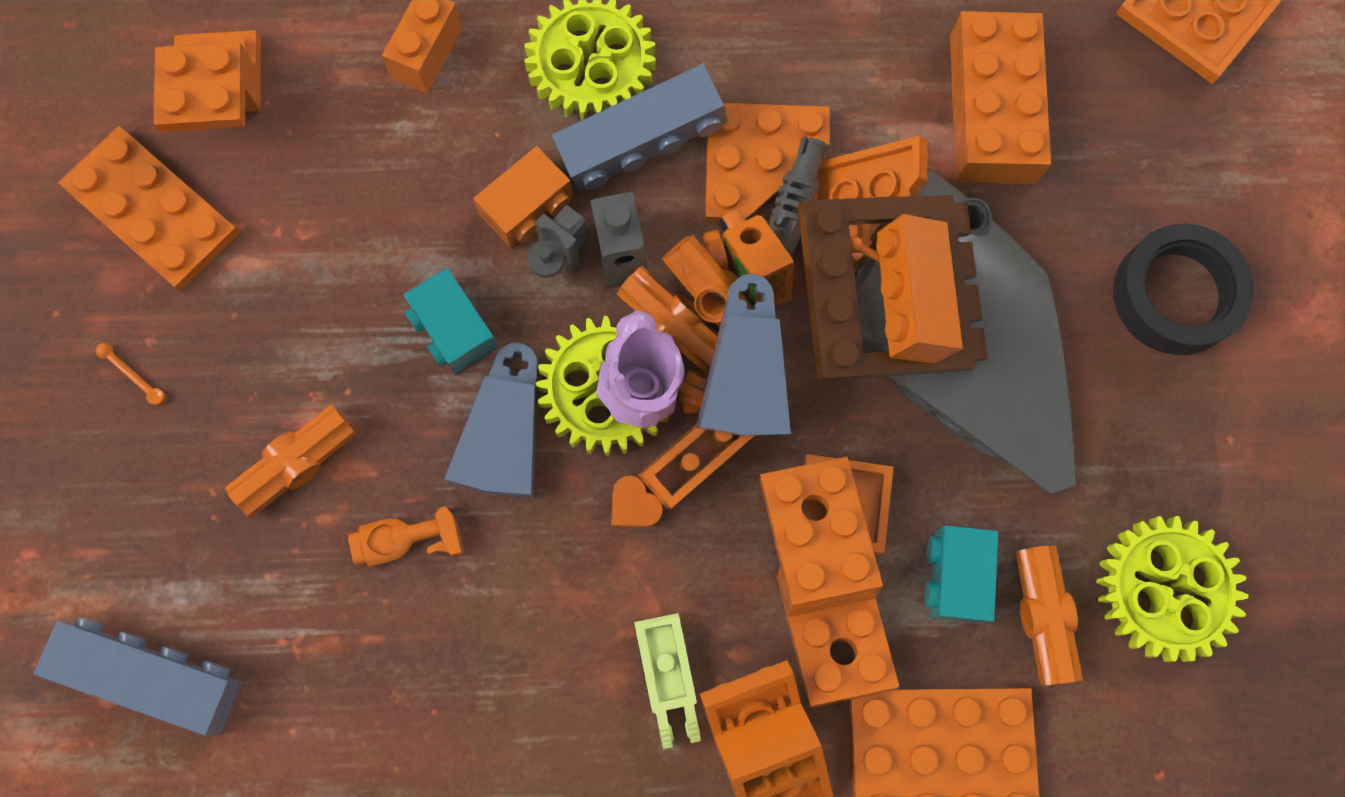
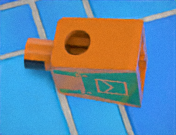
M733 210L725 214L720 219L719 225L724 232L723 244L729 271L733 272L738 278L747 274H756L765 278L773 289L775 307L792 300L794 261L763 216L756 215L746 220L740 210ZM748 285L747 290L742 293L752 307L755 303L762 300L761 295L754 294L753 286Z

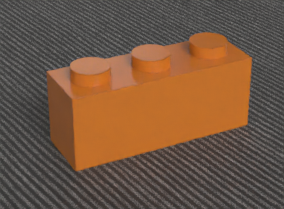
M902 214L877 232L876 248L880 260L881 293L884 299L885 334L888 339L889 356L894 359L935 364L963 349L948 224L943 221Z
M696 423L637 476L653 495L660 500L665 508L671 509L755 435L738 436L696 428Z

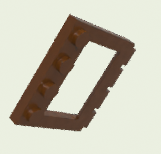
M953 195L803 200L797 205L817 381L969 371L976 368L975 361L988 359L984 328H970V323L982 321L983 319L978 285H965L964 280L977 277L973 243L970 241L959 242V237L971 235L967 203H954ZM902 214L947 222L962 350L935 364L890 358L889 351L864 353L849 225L891 223Z

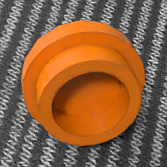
M689 368L686 376H684L683 382L678 389L680 392L679 400L683 404V412L685 414H693L701 409L708 380L706 374Z

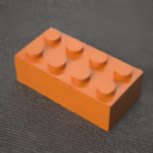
M961 11L950 35L955 183L1036 185L1051 166L1043 13Z

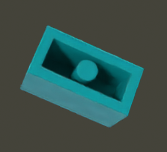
M448 267L403 294L411 307L404 311L417 333L425 329L433 342L426 347L440 368L448 363L456 375L498 348L493 335Z
M944 525L935 531V536L929 537L927 561L928 563H933L932 581L928 580L926 582L924 604L925 607L930 608V619L976 624L994 622L998 531Z

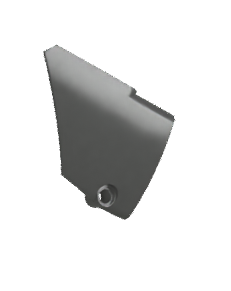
M928 167V182L917 196L953 195L954 203H967L971 235L959 237V242L970 241L973 243L977 277L964 280L965 285H978L983 320L970 323V328H984L988 359L975 361L976 368L969 371L889 377L897 382L895 388L903 396L958 437L988 456L1001 458L1048 494L1076 486L1069 391L1059 323L1048 274L1014 239L992 220L991 210L983 200L968 198ZM867 257L855 272L864 353L888 352V339L885 334L884 299L881 293L880 262Z

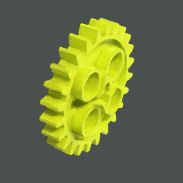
M563 0V10L560 11L555 6L550 5L549 12L551 18L538 16L539 29H529L531 42L525 43L524 47L528 58L524 60L526 71L531 72L528 74L530 85L538 86L537 93L540 100L549 97L551 110L563 104L564 115L567 118L576 109L579 110L582 121L587 118L589 111H594L597 114L630 98L631 95L635 96L643 92V85H651L652 73L650 71L656 69V58L653 57L655 55V42H651L650 27L642 28L643 16L640 14L631 18V5L629 4L618 10L616 0H609L607 5L601 4V0H593L592 3H587L586 0H578L576 5H573L570 0ZM601 28H605L601 33L600 37H598L596 42V36ZM580 30L587 32L585 35L575 36L572 34L575 31ZM621 44L625 46L624 48L618 50L609 48L611 45ZM595 45L597 47V54L593 53ZM584 60L588 61L586 69L584 65ZM562 64L572 66L564 71L556 69V67ZM585 72V78L583 80L582 85L576 86L580 81L581 77H583ZM597 78H607L610 80L606 84H596L593 82Z
M604 316L602 326L598 328L595 327L590 318H587L586 331L583 332L572 324L570 326L572 335L570 340L560 335L556 336V341L560 348L559 351L546 348V357L552 364H540L538 366L540 374L548 378L536 382L538 391L548 393L538 399L540 408H553L544 416L547 424L560 421L555 430L556 435L560 438L571 432L569 443L573 448L582 440H585L587 454H591L597 444L603 445L605 456L610 455L612 444H618L623 454H626L628 449L627 441L631 439L638 446H644L642 433L646 431L656 437L658 434L656 426L641 428L619 423L612 414L602 423H594L587 418L589 410L593 407H606L596 395L600 366L601 363L605 362L603 357L606 354L607 346L618 335L616 328L611 327L608 316ZM582 370L589 375L585 384L575 387L566 382V378L571 372ZM589 396L579 406L573 405L574 400ZM667 416L666 418H664V419L661 420L660 422H666V423H667L669 416Z
M1159 516L1150 519L1149 526L1144 521L1133 525V532L1129 530L1120 532L1118 537L1123 545L1118 543L1108 545L1107 550L1115 559L1100 561L1099 565L1110 573L1107 577L1097 579L1096 583L1108 587L1109 593L1100 596L1098 601L1111 603L1113 607L1104 616L1105 620L1118 618L1121 622L1114 632L1116 636L1132 634L1128 647L1135 649L1146 644L1145 657H1158L1162 653L1164 662H1176L1178 655L1182 662L1195 661L1196 654L1200 657L1212 656L1211 645L1215 648L1226 647L1228 644L1222 633L1237 634L1239 632L1238 628L1230 620L1231 618L1246 616L1242 609L1235 606L1236 601L1248 599V594L1236 590V584L1245 581L1246 576L1232 573L1231 568L1236 566L1240 560L1239 558L1225 559L1223 554L1229 546L1227 542L1217 545L1211 543L1215 533L1213 529L1198 534V521L1188 522L1182 527L1180 516L1167 519L1166 524L1162 517ZM1153 549L1162 556L1163 567L1161 571L1155 568L1151 562L1150 557ZM1195 566L1204 573L1205 583L1203 587L1198 585L1194 579L1193 572ZM1136 571L1152 582H1144L1135 577ZM1171 581L1170 587L1157 584ZM1140 590L1144 591L1150 598L1151 604L1148 612L1142 610L1138 604L1137 599ZM1174 590L1180 593H1185L1183 595L1173 596ZM1198 595L1206 598L1209 602L1208 606L1193 596ZM1183 607L1189 610L1193 618L1190 629L1185 627L1181 620Z

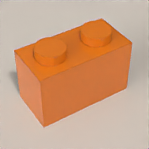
M450 0L411 1L381 55L392 80L428 94L463 29L455 2Z
M536 146L477 194L473 200L478 214L512 248L519 241L521 243L527 242L537 233L535 222L543 213L547 217L550 215L553 217L557 216L566 205L570 204L573 195L571 182L567 176Z

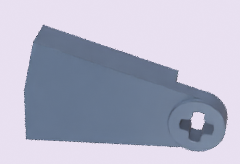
M756 274L743 275L734 281L728 289L696 428L738 436L791 434L780 319H776L773 289L770 283L762 276ZM748 285L753 286L754 294L761 295L762 298L761 302L753 305L752 310L747 309L746 301L739 300V293H744Z
M511 343L501 348L497 353L489 376H485L444 478L449 484L488 495L534 498L537 419L536 382H538L539 364L534 351L527 345ZM516 355H521L524 364L528 365L527 370H519L518 376H512L510 368L505 366L506 362H513Z

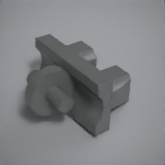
M566 205L553 220L543 213L535 222L539 242L531 246L528 251L527 261L530 270L539 277L550 278L556 276L561 272L564 263L567 271L572 275L581 267L579 252L589 242L588 235L583 231L587 223L581 215Z

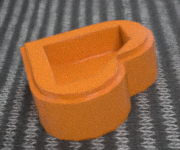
M719 230L704 232L702 239L705 250L722 270L729 271L727 256Z
M624 476L615 483L612 494V527L650 528L660 521L663 512L662 503L655 495L646 493L645 485L639 478Z

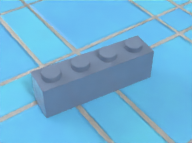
M703 63L552 134V137L577 189L582 191L584 189L592 190L599 188L608 181L609 177L622 171H635L641 168L646 163V160L658 154L667 155L676 152L684 145V142L697 136H710L716 133L722 127V124L727 123L728 120L724 104Z
M78 616L75 623L56 621L33 675L204 736L221 735L242 684V681L228 677L231 671L230 668L210 661H204L202 667L186 662L189 656L188 653L167 646H162L160 652L144 647L147 642L146 638L132 633L120 631L118 637L103 633L105 624L89 618Z

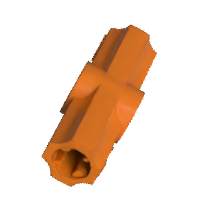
M692 234L679 241L664 255L662 260L695 298L694 307L697 314L705 321L716 323L720 328L728 289L738 277L733 272L722 270ZM712 292L720 294L725 300L716 298ZM739 293V300L746 301L747 309L752 310V305L742 293Z
M643 265L639 266L622 284L616 294L632 307L634 311H644L653 316L657 325L656 330L672 336L678 349L709 376L719 333L697 314L691 301L680 294L675 295Z
M331 404L298 431L287 432L268 444L262 452L263 458L225 487L227 495L247 517L252 519L287 490L298 489L313 479L320 471L321 463L347 442L351 441L357 434Z
M1056 545L1039 546L1016 551L1015 555L1024 596L1020 602L1021 622L1026 635L1032 638L1040 685L1046 686L1083 681L1074 632L1077 631L1078 627L1077 609L1072 596L1065 592Z

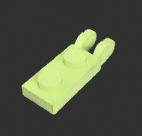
M676 613L634 622L652 713H656L663 749L672 748V742L674 741L672 727L668 724L666 710L684 707L687 737L690 738L691 743L700 742L701 737L694 704H697L679 614Z

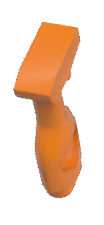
M444 506L437 510L435 519L413 525H408L394 518L361 525L358 532L348 534L353 562L356 566L366 563L369 568L395 561L403 557L414 542L439 535L442 541L427 548L428 554L445 552L450 553L454 558L465 555L457 519Z

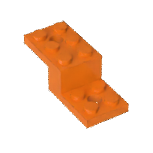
M848 456L760 474V485L780 562L777 581L809 709L897 690L900 686L876 602V597L882 589L883 583ZM808 500H817L825 506L827 515L822 520L813 521L804 516L801 507ZM837 641L849 643L855 652L854 661L848 665L836 663L830 655L831 645Z

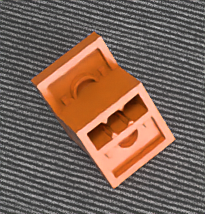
M256 30L174 35V46L155 47L153 125L159 132L245 127V112L261 111V38Z
M787 660L773 666L764 667L755 673L729 683L720 684L713 689L700 693L716 748L736 797H833L822 745L801 704L794 673Z

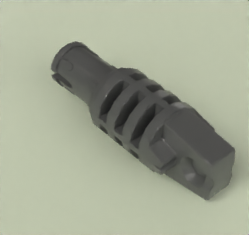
M804 136L801 138L792 170L787 171V174L783 176L782 182L784 185L779 188L778 193L780 197H776V208L772 209L769 222L770 228L789 254H793L801 237L797 205L803 200H815L814 193H817L819 188L816 176L827 148L825 142L812 137Z

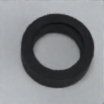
M1194 224L1169 225L1146 236L1122 260L1116 271L1113 284L1115 307L1128 331L1144 345L1171 355L1199 353L1230 336L1246 320L1252 307L1254 285L1250 268L1237 247L1216 231ZM1164 255H1183L1196 260L1210 272L1217 285L1219 300L1216 313L1209 323L1199 326L1180 325L1166 319L1155 309L1148 297L1145 283L1146 273L1152 260Z

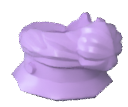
M640 310L634 311L618 322L616 327L618 335L613 342L608 344L605 362L601 363L596 395L605 404L617 422L649 428L656 426L659 421L674 413L678 389L683 382L685 370L680 351L675 345L672 336L656 330L657 325L654 317Z

